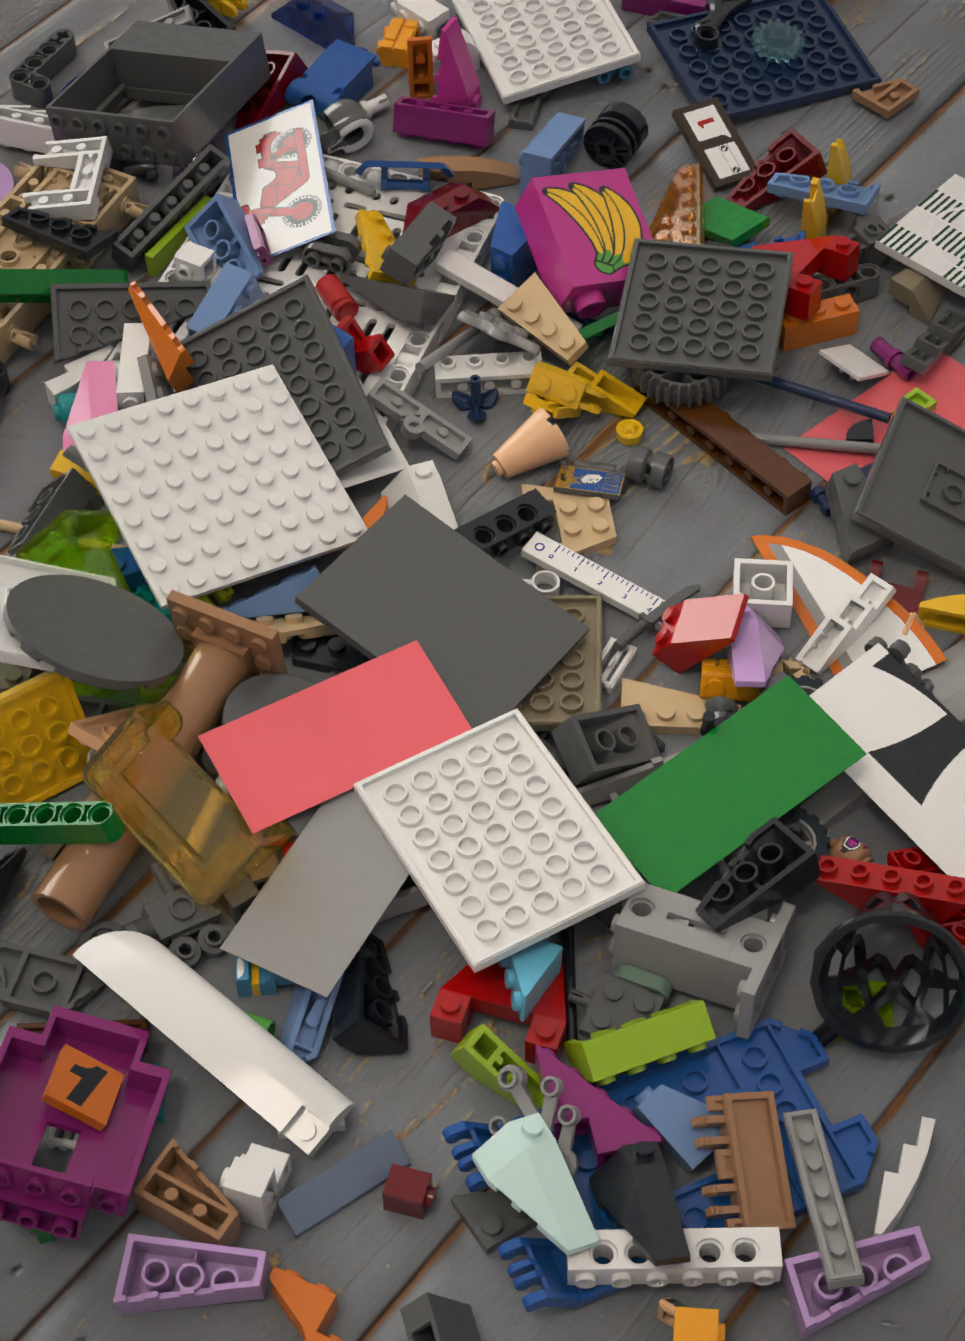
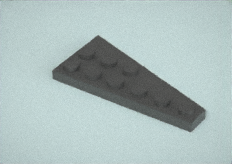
M211 281L136 282L167 325L192 317L211 287ZM130 283L50 284L54 364L120 342L123 339L124 323H142L128 291Z

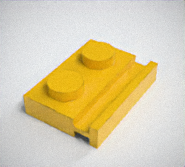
M526 393L523 404L531 407L530 411L532 413L539 408H543L548 414L553 415L552 418L555 419L579 417L582 411L580 408L574 410L533 393Z

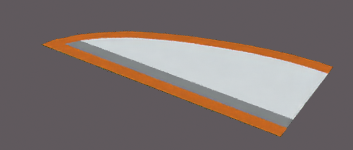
M750 536L764 560L793 561L792 607L810 637L828 613L832 612L835 614L849 593L856 594L867 579L865 575L843 560L807 543L780 536ZM891 598L865 631L829 668L833 675L836 676L866 653L865 645L875 636L882 638L887 643L888 648L898 639L905 641L911 648V652L905 659L906 665L913 663L921 671L947 659L932 637L915 618L908 635L902 634L910 613L895 599Z

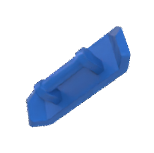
M367 160L355 171L359 176H363L371 167H381V191L395 189L430 192V169H440L449 179L456 175L443 162ZM389 167L423 168V180L388 179Z

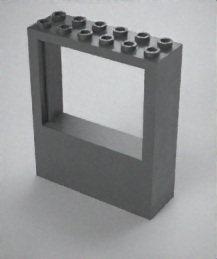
M137 20L45 107L55 141L108 136L113 150V159L185 167L271 77L262 33ZM124 98L186 105L172 120L109 113Z

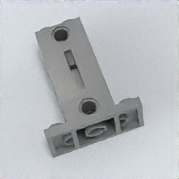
M645 883L644 890L624 899L621 914L616 913L610 927V931L614 933L609 946V954L613 955L612 969H616V966L619 964L631 965L666 978L673 985V989L734 1008L733 1021L738 1022L736 1036L749 1040L789 953L796 905L783 902L779 913H773L769 922L750 916L716 932L696 914L695 909L701 903L700 900Z

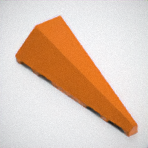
M134 280L129 285V294L168 382L179 393L195 382L186 369L195 361Z

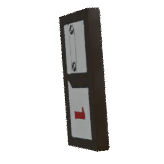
M718 97L673 110L672 117L714 192L736 186L743 177H747L753 172L755 162Z

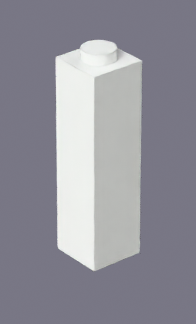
M124 323L116 388L119 410L147 402L137 357L145 354L153 357L154 348L143 323Z

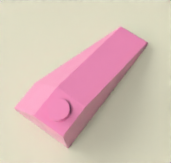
M114 361L86 362L62 436L64 451L71 445L75 446L67 431V426L118 411Z

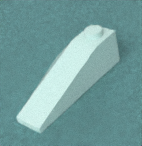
M539 1113L508 1122L472 1154V1160L487 1185L495 1192L500 1190L512 1201L511 1206L519 1213L523 1210L537 1223V1229L567 1256L599 1244L600 1240L556 1139Z

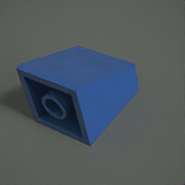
M503 201L500 204L490 245L491 272L519 288L533 274L537 266L515 206Z

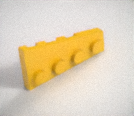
M359 209L355 216L359 237L363 238L361 247L362 251L366 252L365 265L370 268L368 272L369 280L401 284L379 270L384 261L381 259L384 250L388 245L392 246L396 240L392 231L389 229L381 213L375 210L366 211ZM417 277L408 285L413 286L417 280Z

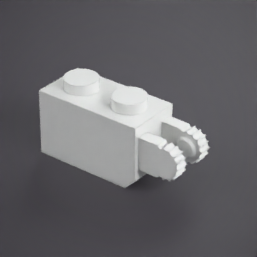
M393 0L394 2L390 5L391 11L396 14L397 18H404L405 21L407 19L417 20L420 23V35L422 37L432 36V39L440 35V26L450 19L449 9L435 0Z

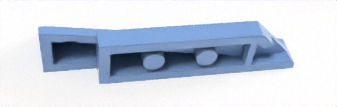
M343 974L328 997L295 983L280 1042L305 1063L318 1057Z

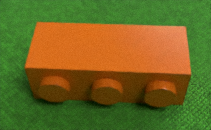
M848 293L821 300L820 309L809 321L784 313L779 346L783 352L857 334L860 310Z

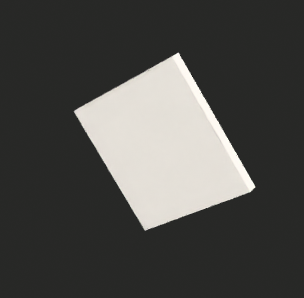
M851 344L819 351L821 356L840 368V373L846 372L849 374L850 380L863 381L886 376L890 372Z

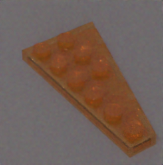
M700 162L693 165H685L681 169L676 170L649 227L653 240L704 244L703 168Z

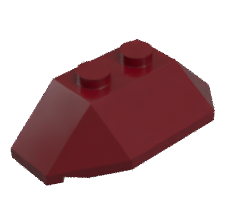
M447 183L407 204L403 232L430 201L457 217L447 238L499 212L500 206L485 193L464 184Z

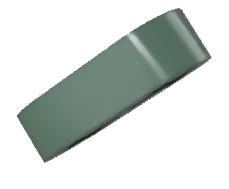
M617 965L612 975L665 997L663 1005L667 1004L673 991V985L666 978L631 965Z

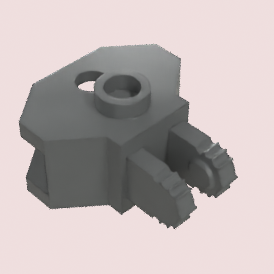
M867 212L865 215L856 214L845 237L860 243L859 261L861 263L866 261L878 266L888 264L889 256L874 246L876 240L888 231L890 227L879 216Z

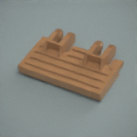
M774 1091L724 1093L723 1095L705 1097L707 1112L722 1111V1115L695 1117L691 1119L692 1128H719L720 1136L700 1137L694 1140L695 1149H716L713 1152L718 1180H733V1183L714 1184L701 1187L703 1197L730 1196L731 1202L729 1206H711L705 1209L706 1219L739 1217L724 1220L725 1228L779 1227L780 1232L796 1229Z

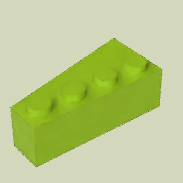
M691 1000L652 1013L649 1019L641 1017L624 1022L620 1025L621 1029L618 1030L610 1028L590 1033L591 1039L587 1041L575 1039L565 1041L563 1044L570 1066L576 1068L587 1082H596L597 1086L616 1081L615 1075L627 1071L628 1075H632L646 1070V1063L657 1060L658 1064H663L677 1059L676 1053L687 1049L688 1053L707 1048L706 1042L716 1039L704 1000Z

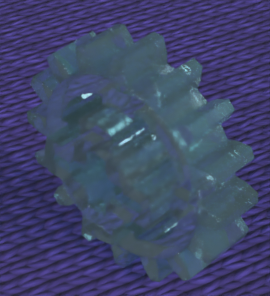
M768 19L767 24L760 22L759 27L754 28L751 44L754 45V51H759L758 56H766L768 62L771 59H775L778 64L780 60L789 63L790 58L796 60L797 56L802 54L805 38L802 37L803 31H797V25L791 27L789 25L790 21L781 23V20L777 19L773 23Z

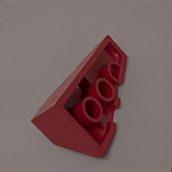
M265 49L271 77L239 110L235 126L236 130L274 115L286 103L285 92L287 87L294 79L303 78L304 72L308 69L296 52Z
M792 128L768 147L769 153L763 160L758 159L754 164L755 169L749 176L742 178L726 197V200L753 210L780 199L775 194L767 192V183L776 172L809 176L810 181L813 177H823L827 174V168L820 151Z

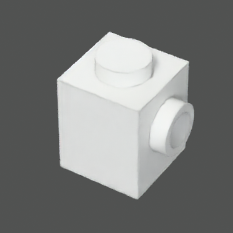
M190 241L178 250L174 256L176 275L184 280L208 281L217 271L215 251Z

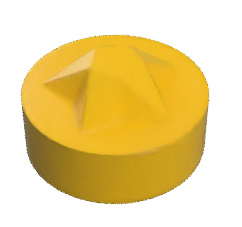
M625 419L617 424L616 439L621 444L635 445L642 440L643 426L639 421Z

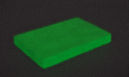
M715 196L681 217L680 225L717 242L736 247L770 225V220L768 216Z

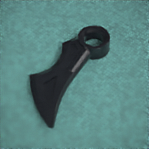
M707 0L710 13L705 18L695 21L694 44L700 49H714L718 44L719 28L733 12L751 3L753 0ZM701 36H709L711 37V39L703 38Z

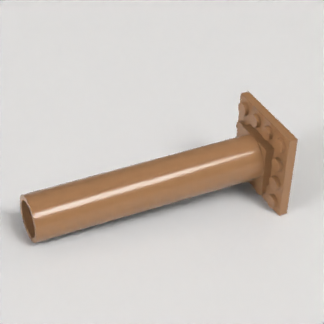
M175 590L170 592L166 600L174 629L181 636L183 642L184 665L95 799V801H107L112 804L125 823V833L119 840L112 843L66 844L32 895L33 903L45 916L59 925L74 931L83 932L88 928L202 750L203 745L198 736L215 729L222 719L223 709L230 693L243 681L257 675L269 673L288 674L278 630Z

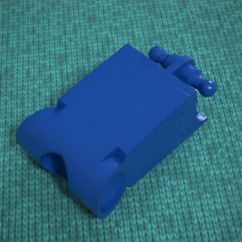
M336 39L304 72L303 78L294 79L289 84L285 92V100L287 103L297 106L313 99L316 115L323 118L322 112L330 104L341 99H351L358 102L374 87L372 68L373 66L379 67L381 60L376 58V54L368 52L366 48L356 47Z

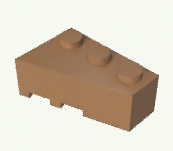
M174 1138L171 1139L133 1191L138 1211L193 1242L232 1247L243 1231L239 1212L214 1183H210L203 1175L199 1166L188 1158Z

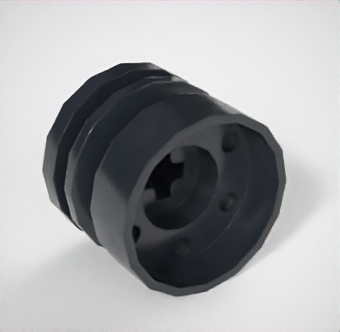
M612 102L602 110L598 118L588 128L584 135L583 145L590 158L601 167L607 169L623 168L647 138L648 124L641 112L632 105L624 102Z

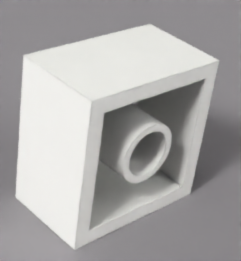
M735 558L732 595L745 593L749 596L746 607L754 609L770 627L790 628L793 606V561Z

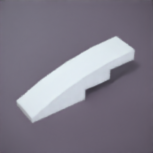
M870 573L856 594L850 592L835 614L832 612L828 613L795 659L797 661L802 660L804 666L820 675L865 631L896 593V589Z
M922 1116L916 1146L903 1144L898 1173L884 1172L873 1237L891 1233L912 1199L925 1166L936 1119Z

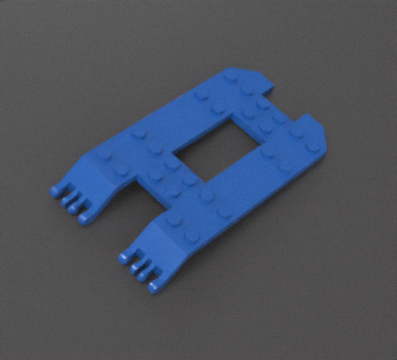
M772 1018L757 1022L749 1040L736 1036V1031L706 1042L707 1048L693 1053H688L687 1050L676 1054L677 1059L663 1064L653 1063L646 1066L647 1069L632 1075L625 1074L616 1078L614 1082L598 1086L607 1092L612 1101L620 1107L625 1106L630 1110L638 1104L634 1098L647 1086L654 1089L661 1084L705 1104V1097L723 1095L724 1093L774 1091L795 1217L808 1211L785 1131L783 1113L817 1109L842 1197L864 1188L878 1146V1139L862 1113L832 1125L806 1082L804 1075L829 1066L830 1058L821 1043L817 1041V1036L813 1035L812 1031L800 1028V1031L783 1026V1022ZM542 1108L538 1109L540 1114L542 1112ZM522 1115V1116H519V1117H517V1118H514V1119H512V1120H510V1121H513V1120H516V1119H519V1118H523V1117H525V1116ZM460 1121L446 1127L442 1131L445 1141L449 1144L456 1143L461 1139L471 1140L455 1146L451 1152L454 1160H459L457 1166L461 1172H468L476 1168L472 1160V1154L493 1136L489 1131L488 1124ZM504 1124L497 1125V1130L499 1131ZM588 1134L574 1136L572 1151L577 1156L579 1167L573 1177V1181L595 1230L619 1229L614 1224V1217L607 1209L602 1211L597 1206L589 1185V1177L597 1170ZM480 1172L470 1174L465 1180L470 1192H476L489 1187ZM717 1173L673 1190L682 1227L725 1228L724 1220L739 1218L706 1219L705 1209L711 1206H729L731 1202L730 1196L703 1197L701 1187L714 1184L733 1183V1180H718ZM516 1237L502 1243L497 1248L501 1259L505 1261L511 1260L518 1255H526L527 1259L512 1263L507 1269L510 1278H516L513 1281V1285L517 1291H524L533 1285L541 1286L542 1288L536 1292L528 1293L522 1298V1304L526 1312H532L542 1307L578 1308L624 1289L616 1288L612 1285H596L587 1289L578 1288L576 1285H567L566 1254L549 1239ZM639 1256L630 1258L632 1262L637 1264L646 1262L644 1258ZM598 1257L595 1259V1261L599 1264H607L611 1262L606 1257Z

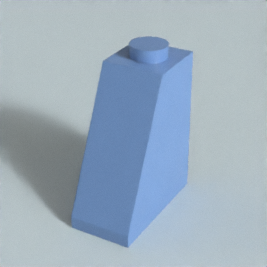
M663 1084L654 1089L647 1086L634 1098L638 1104L631 1111L641 1123L647 1127H654L663 1137L661 1146L685 1172L693 1170L714 1150L695 1149L694 1140L700 1137L720 1136L719 1128L694 1129L692 1128L691 1119L699 1116L722 1115V1111L707 1112L705 1103Z

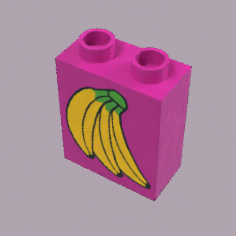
M625 168L533 177L515 205V210L545 287L565 313L576 312L580 319L592 318L604 312L606 308L620 306L635 238L653 240Z

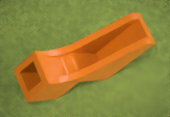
M274 1266L269 1276L272 1294L303 1340L343 1341L333 1334L325 1336L339 1310L337 1295L334 1291L324 1284L317 1283L314 1285L305 1281L294 1270L285 1269L284 1271Z

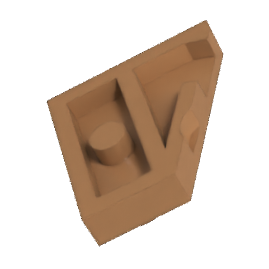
M899 78L890 80L887 83L872 85V90L861 92L859 88L854 89L851 99L889 119L919 97L920 89Z

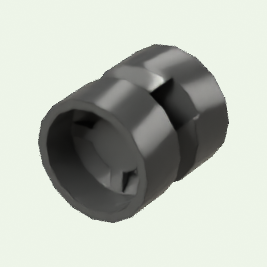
M635 445L626 464L625 478L638 483L646 480L648 486L664 490L671 478L675 458L673 455L660 451L653 454L652 449Z

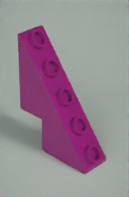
M535 1045V1064L540 1084L547 1076L558 1077L564 1084V1091L559 1096L553 1126V1136L556 1140L559 1139L562 1129L557 1113L561 1106L568 1104L578 1107L581 1112V1119L576 1125L574 1136L588 1134L597 1169L622 1145L636 1144L641 1141H657L661 1151L663 1137L654 1127L645 1126L637 1120L635 1114L625 1106L620 1107L610 1099L605 1090L598 1086L594 1087L584 1080L583 1075L576 1068L567 1067L559 1061L557 1055L552 1050ZM554 1081L549 1084L550 1093L554 1092L556 1088ZM571 1109L566 1112V1120L568 1122L573 1118Z

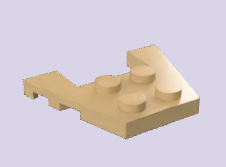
M521 484V495L536 488L557 511L555 518L561 545L586 556L617 543L609 499L554 492L553 487ZM535 564L536 572L546 570Z

